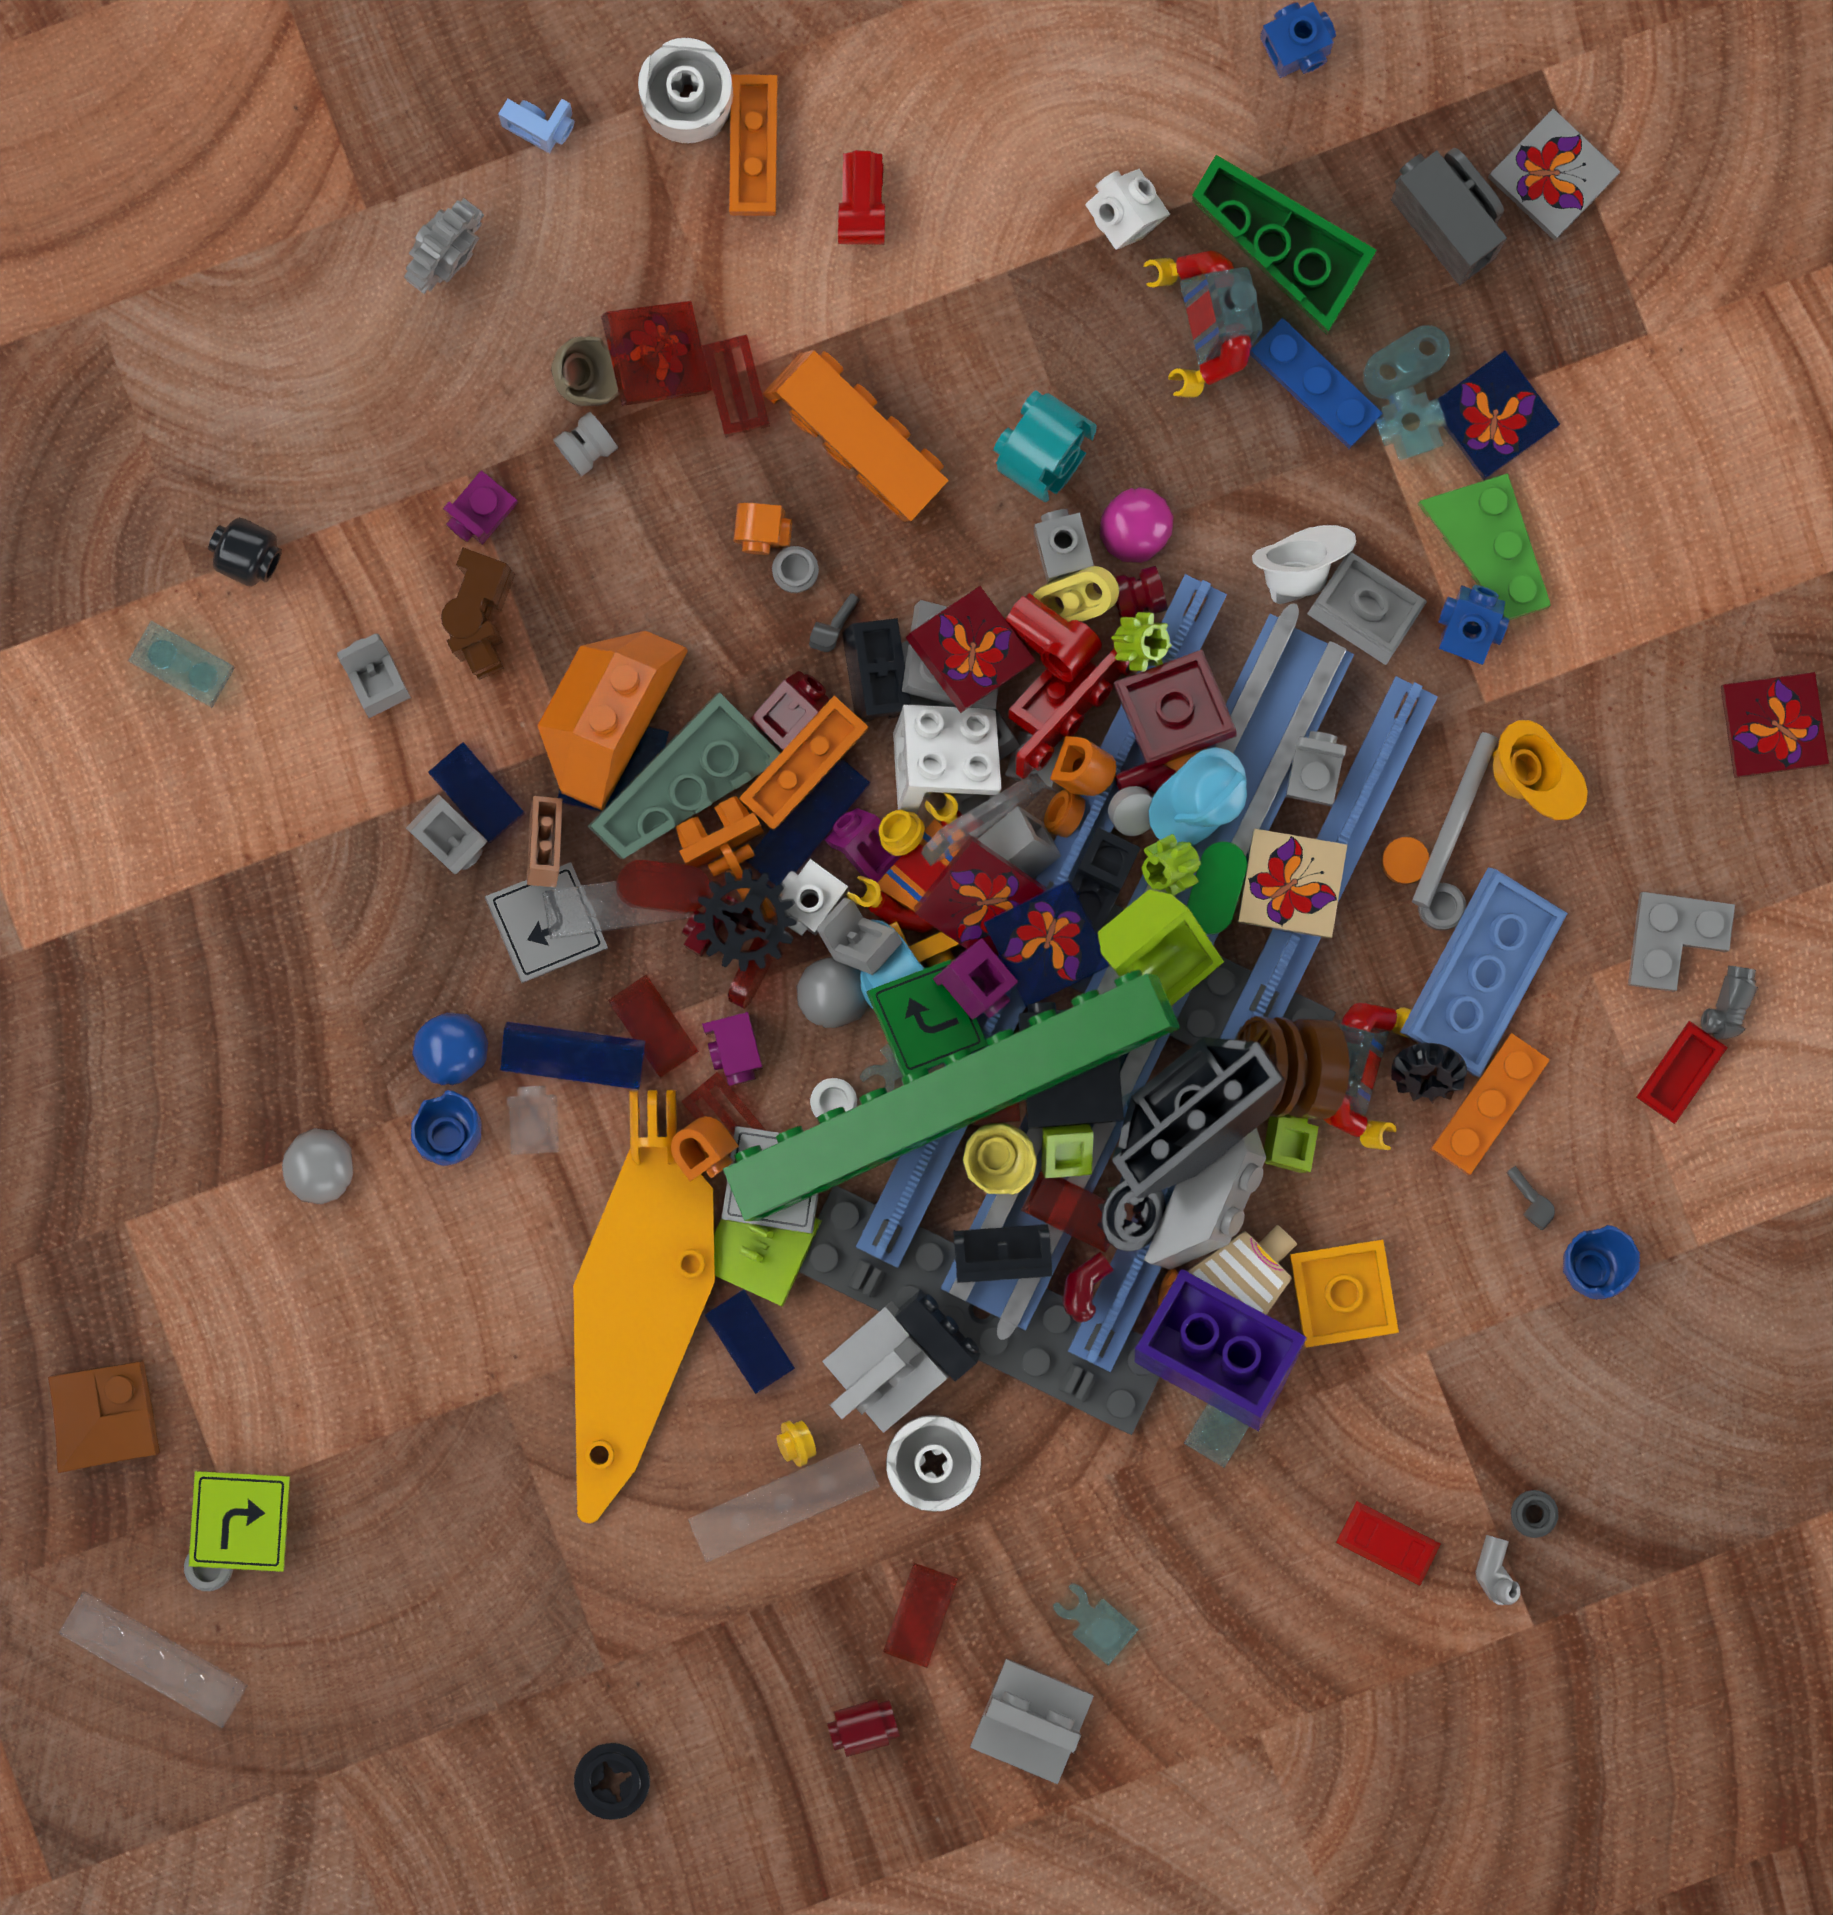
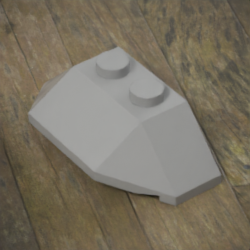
M1257 1128L1197 1176L1176 1184L1143 1261L1152 1265L1173 1269L1229 1245L1231 1238L1239 1232L1243 1225L1245 1216L1243 1211L1250 1194L1258 1188L1263 1178L1262 1167L1266 1160V1155Z

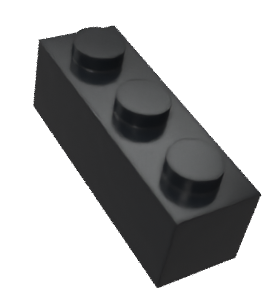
M919 1290L898 1309L895 1318L956 1382L977 1364L981 1355L978 1352L979 1348L971 1338L963 1336L953 1318L945 1316L938 1309L939 1305L931 1295H925Z

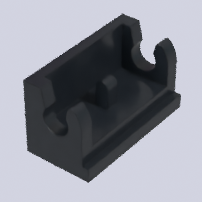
M898 618L852 623L842 632L854 714L864 723L878 717L888 716V719L899 717L903 705H911L909 693L902 692L905 662Z
M1048 1224L953 1231L957 1283L1053 1276Z

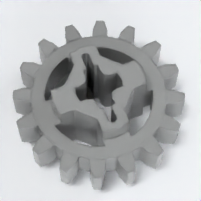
M465 198L461 202L459 200L456 201L452 209L448 208L446 211L439 210L426 225L422 226L415 236V244L409 252V255L414 259L406 267V270H408L404 276L406 281L423 294L427 290L432 291L437 282L441 283L443 280L446 283L450 282L452 277L462 267H465L473 255L472 251L479 240V237L474 233L482 225L480 222L484 217L482 211Z

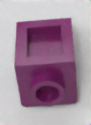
M481 470L454 503L448 502L443 508L446 515L450 518L446 526L465 542H468L473 537L483 545L518 504V501Z
M856 808L845 813L835 822L833 831L826 837L825 841L831 848L841 851L862 876L878 882L901 856L891 855L881 845L879 836L880 819L874 814Z

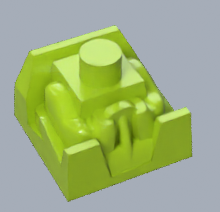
M1149 889L1098 931L1101 954L1115 973L1120 977L1129 972L1141 970L1143 975L1146 973L1158 975L1171 1006L1224 963L1189 908L1172 894Z

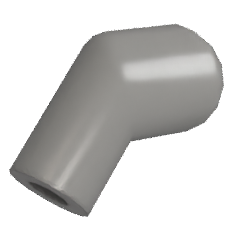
M1486 1535L1476 1568V1579L1491 1601L1498 1605H1512L1519 1599L1521 1589L1519 1584L1511 1579L1502 1565L1509 1541Z

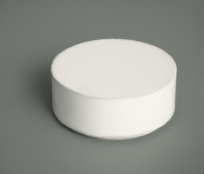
M829 1078L821 1081L814 1088L810 1098V1105L813 1114L817 1118L821 1114L838 1107H844L845 1112L856 1108L857 1096L853 1087L848 1082L838 1078Z

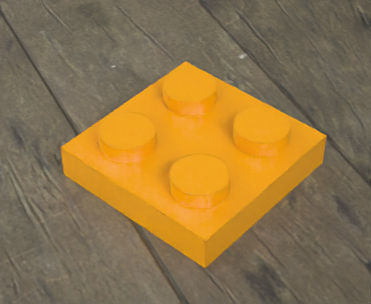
M1383 1239L1289 1254L1302 1335L1307 1337L1304 1348L1399 1333Z

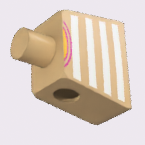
M1276 1225L1259 1243L1246 1231H1242L1231 1239L1229 1245L1215 1250L1188 1269L1187 1272L1267 1315L1292 1279L1278 1263L1297 1243L1279 1225Z

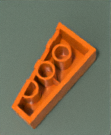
M815 350L799 353L762 394L774 405L781 398L792 408L789 412L792 422L803 432H808L815 438L820 435L825 440L822 446L836 462L848 470L853 467L859 473L856 479L900 520L911 522L949 481L941 473L944 465L927 449L924 448L919 452L907 441L911 433L896 418L890 416L886 420L873 407L878 402L863 386L857 383L852 387L840 376L844 371L843 367L829 353L823 351L819 355Z

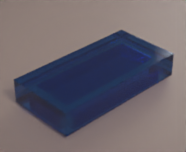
M464 742L428 771L489 844L525 814Z
M745 1289L705 1314V1317L755 1394L795 1369Z

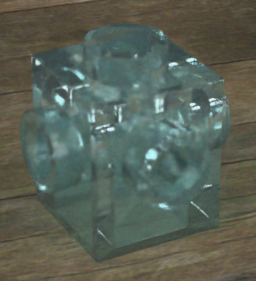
M1414 387L1387 396L1390 404L1381 407L1384 417L1375 421L1384 446L1393 444L1399 461L1444 446L1438 428L1445 426L1446 422L1438 398L1429 401L1426 392L1416 395ZM1408 414H1414L1420 420L1419 427L1414 431H1408L1402 426V419Z

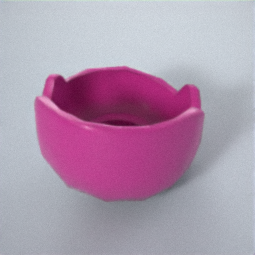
M1142 487L1130 488L1111 500L1103 511L1100 519V538L1107 551L1121 561L1143 563L1161 551L1172 536L1174 516L1166 500L1153 490Z

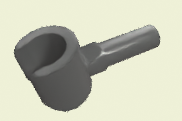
M850 594L835 617H833L831 625L816 621L810 636L809 646L823 652L833 651L844 622L860 599L856 595Z
M1514 1166L1507 1171V1174L1524 1197L1532 1203L1523 1215L1537 1228L1544 1230L1554 1218V1206L1548 1199L1538 1194L1519 1169Z

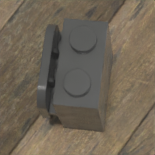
M1454 147L1445 154L1444 158L1436 150L1426 159L1420 153L1399 170L1402 175L1395 181L1397 187L1391 201L1457 284L1461 286L1497 257L1507 237L1497 226L1504 213L1500 199L1468 158L1459 149Z

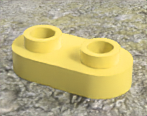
M1091 566L1048 582L1039 588L1033 596L1066 621L1078 620L1083 622L1102 615L1113 607L1118 600L1119 587L1116 579L1108 570L1098 566ZM1093 583H1096L1101 588L1102 595L1094 590ZM1055 597L1062 600L1064 609L1057 605Z

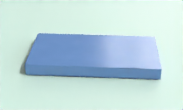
M1488 867L1400 1033L1419 1044L1437 1043L1454 1049L1463 1057L1467 1066V1072L1473 1076L1481 1077L1568 913L1500 871Z

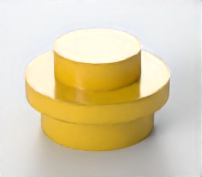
M905 810L890 812L884 817L879 826L881 845L888 853L895 856L905 855L914 850L921 842L925 831L922 819L917 814Z
M788 1420L781 1424L782 1434L777 1435L776 1438L783 1458L787 1462L793 1460L798 1467L806 1465L808 1458L816 1455L815 1443L807 1425L802 1420L794 1424Z

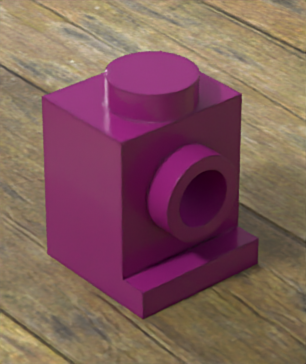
M982 938L960 954L933 978L938 986L943 984L972 1020L983 1012L988 1018H991L1010 1002L1005 993L1018 983L1016 978Z
M745 1012L703 1023L706 1036L715 1034L716 1041L708 1043L714 1070L724 1069L728 1086L755 1080L754 1071L763 1069L749 1013Z

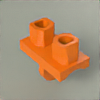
M733 796L715 807L724 828L707 835L698 816L676 826L679 841L683 848L679 852L689 871L723 855L720 859L708 864L712 875L715 877L731 869L736 878L740 879L742 878L743 871L739 864L755 856L749 843L732 852L734 848L764 833L755 813L749 814L747 808L737 796Z

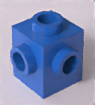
M1298 2L1290 4L1274 14L1276 20L1263 25L1260 39L1280 78L1301 69L1303 74L1312 72L1328 61L1326 56L1331 53L1334 44L1332 38L1336 37V32L1328 14L1325 11L1319 14L1314 2L1303 7Z
M1461 585L1457 598L1454 599L1448 596L1440 614L1438 623L1445 625V628L1441 635L1439 649L1483 665L1491 644L1500 645L1507 630L1510 619L1503 617L1505 601L1498 599L1499 595L1489 588L1473 585L1471 589Z

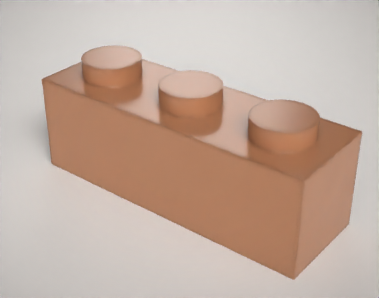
M533 796L530 811L527 885L556 888L560 867L561 798Z

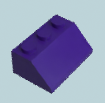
M1181 1269L1135 1348L1134 1362L1259 1432L1279 1397L1307 1337Z

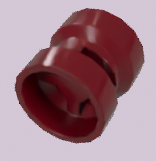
M1156 566L1142 569L1137 580L1134 576L1128 577L1124 574L1114 577L1119 587V596L1115 604L1120 619L1122 617L1135 618L1137 612H1144V608H1147L1153 614L1168 610L1164 588Z

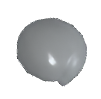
M833 957L820 959L808 966L796 986L798 1006L807 1020L824 1028H837L859 1020L865 1014L869 1005L861 991V970L835 961Z
M314 1128L297 1135L286 1150L282 1163V1173L287 1188L302 1202L322 1205L338 1199L346 1191L353 1177L352 1149L349 1144L331 1130Z

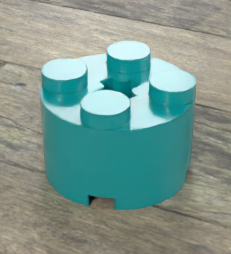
M1035 390L1023 404L1020 412L1023 417L1015 429L1012 430L1009 427L1005 429L998 438L993 451L999 454L996 462L999 473L1038 499L1047 502L1049 501L1048 490L1057 495L1081 464L1086 452L1080 449V445L1084 437L1093 441L1097 425L1050 393L1042 395Z

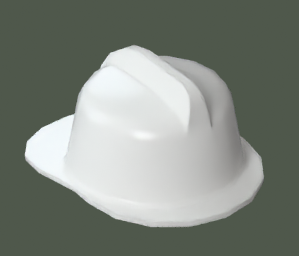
M1337 525L1310 527L1296 532L1273 545L1256 550L1252 555V561L1257 567L1264 569L1266 584L1270 589L1273 602L1284 604L1321 592L1326 585L1331 563L1343 558L1353 550L1356 545V537L1348 528Z

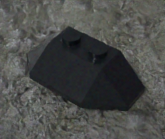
M1203 1037L1131 1096L1121 1129L1119 1146L1115 1148L1112 1161L1136 1198L1140 1199L1193 1178L1269 1118L1286 1080L1261 1043Z

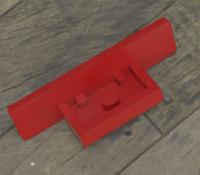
M1114 648L1097 667L1089 662L1072 682L1058 679L1047 669L1009 708L1008 718L1033 735L1017 753V776L1024 780L1034 769L1040 771L1047 765L1053 756L1054 747L1065 736L1072 737L1078 731L1084 720L1085 713L1093 705L1099 707L1106 701L1113 689V683L1122 674L1128 676L1133 672L1129 668L1130 661H1117L1115 659L1117 652Z

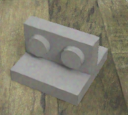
M892 1301L822 1361L846 1389L842 1395L830 1404L831 1408L841 1419L855 1408L861 1415L866 1412L883 1433L950 1377L895 1318L898 1307Z
M1006 1658L970 1748L1058 1784L1070 1753L1075 1752L1081 1737L1080 1729L1094 1695Z

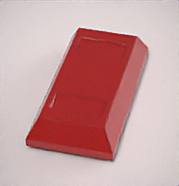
M1688 1021L1636 1098L1673 1124H1676L1728 1047L1691 1021Z
M1356 1501L1336 1541L1337 1544L1419 1586H1421L1441 1543Z

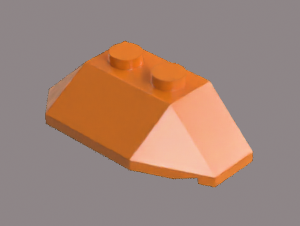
M648 631L637 632L579 647L537 725L562 794L602 811L604 810L688 652L686 647Z

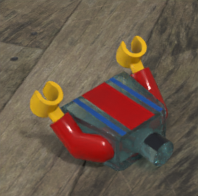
M1205 251L1177 258L1176 262L1171 258L1146 261L1143 265L1144 267L1156 266L1159 271L1158 280L1146 283L1147 286H1168L1174 284L1178 276L1182 279L1180 281L1181 290L1200 367L1198 371L1177 368L1170 372L1169 380H1184L1182 389L1173 393V396L1198 397L1204 389L1205 382L1208 385H1212L1244 369L1249 361L1251 347L1262 333V321L1256 300L1257 292L1253 286L1249 269L1247 267L1234 269L1233 263L1217 251Z
M1357 1003L1348 1009L1342 1020L1333 1021L1337 1023L1344 1033L1349 1050L1350 1071L1348 1087L1342 1105L1335 1115L1323 1120L1327 1124L1354 1137H1360L1362 1145L1366 1148L1391 1149L1390 1146L1385 1145L1383 1142V1132H1396V1126L1390 1122L1367 1120L1366 1113L1389 1031L1393 1030L1394 1033L1407 1037L1400 1033L1412 1009L1401 1007L1395 1011L1393 1008L1368 1003Z

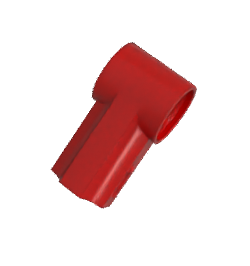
M872 151L843 153L842 203H839L838 244L885 245V203H882L883 154Z
M1030 593L1022 596L1015 603L1005 619L1018 638L1040 654L1041 661L1047 670L1065 682H1072L1102 648L1100 638L1088 625L1078 620L1066 621Z

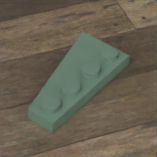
M716 693L588 827L620 859H624L692 815L707 808L721 797L752 780V778L765 771L778 757L780 752L721 693Z

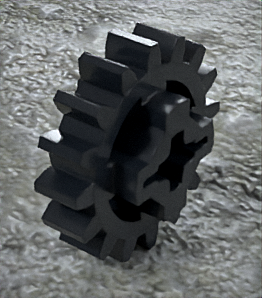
M746 867L744 869L742 879H737L731 870L726 871V884L724 886L713 879L708 885L714 895L712 897L701 895L698 898V902L706 907V912L695 914L694 921L705 923L706 929L698 933L696 937L698 940L710 939L712 945L708 948L706 954L710 957L720 951L724 954L722 966L725 968L733 959L739 960L741 971L746 972L750 960L754 959L760 969L767 966L765 955L769 953L774 958L779 959L783 955L780 947L777 945L779 941L791 944L794 939L793 936L785 931V928L794 926L798 922V918L786 915V910L791 908L795 901L794 899H781L779 895L785 888V885L782 882L773 888L768 885L770 873L766 871L759 880L753 879L751 868ZM750 888L745 899L732 902L722 898L735 889ZM766 897L774 905L777 923L767 918L763 907ZM746 908H750L754 911L752 919L758 922L759 926L750 925L746 931H742L738 928L740 920L734 917L733 912L742 913ZM714 916L725 923L729 934L726 943L716 930ZM759 937L769 940L766 945L758 949L742 950L745 942L752 938Z

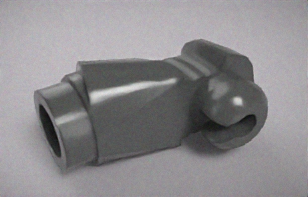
M1728 965L1727 975H1725L1715 1006L1717 1008L1706 1009L1701 1017V1027L1706 1033H1712L1716 1039H1729L1739 1036L1746 1030L1741 1025H1743L1746 1010L1750 1007L1758 990L1755 980V969Z

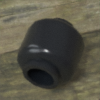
M240 517L230 522L227 527L219 525L213 533L208 546V550L214 553V569L249 587L256 585L261 580L267 582L275 572L282 554V549L277 547V537L273 532Z

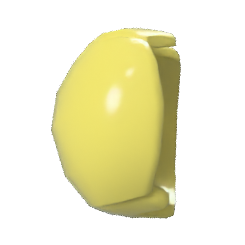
M994 1123L979 1127L967 1140L963 1163L968 1178L987 1194L1015 1195L1033 1180L1037 1158L1033 1142L1024 1131L1014 1125Z

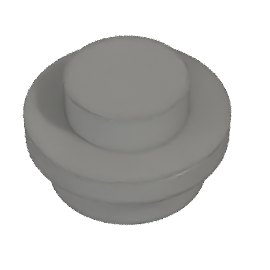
M791 546L777 554L773 561L772 573L776 584L781 589L790 593H801L814 585L818 578L819 567L815 556L808 549L800 546Z

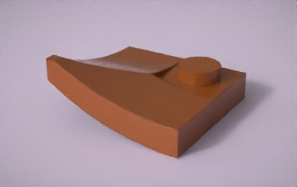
M144 1360L55 1374L48 1377L55 1425L58 1473L153 1456L160 1453Z

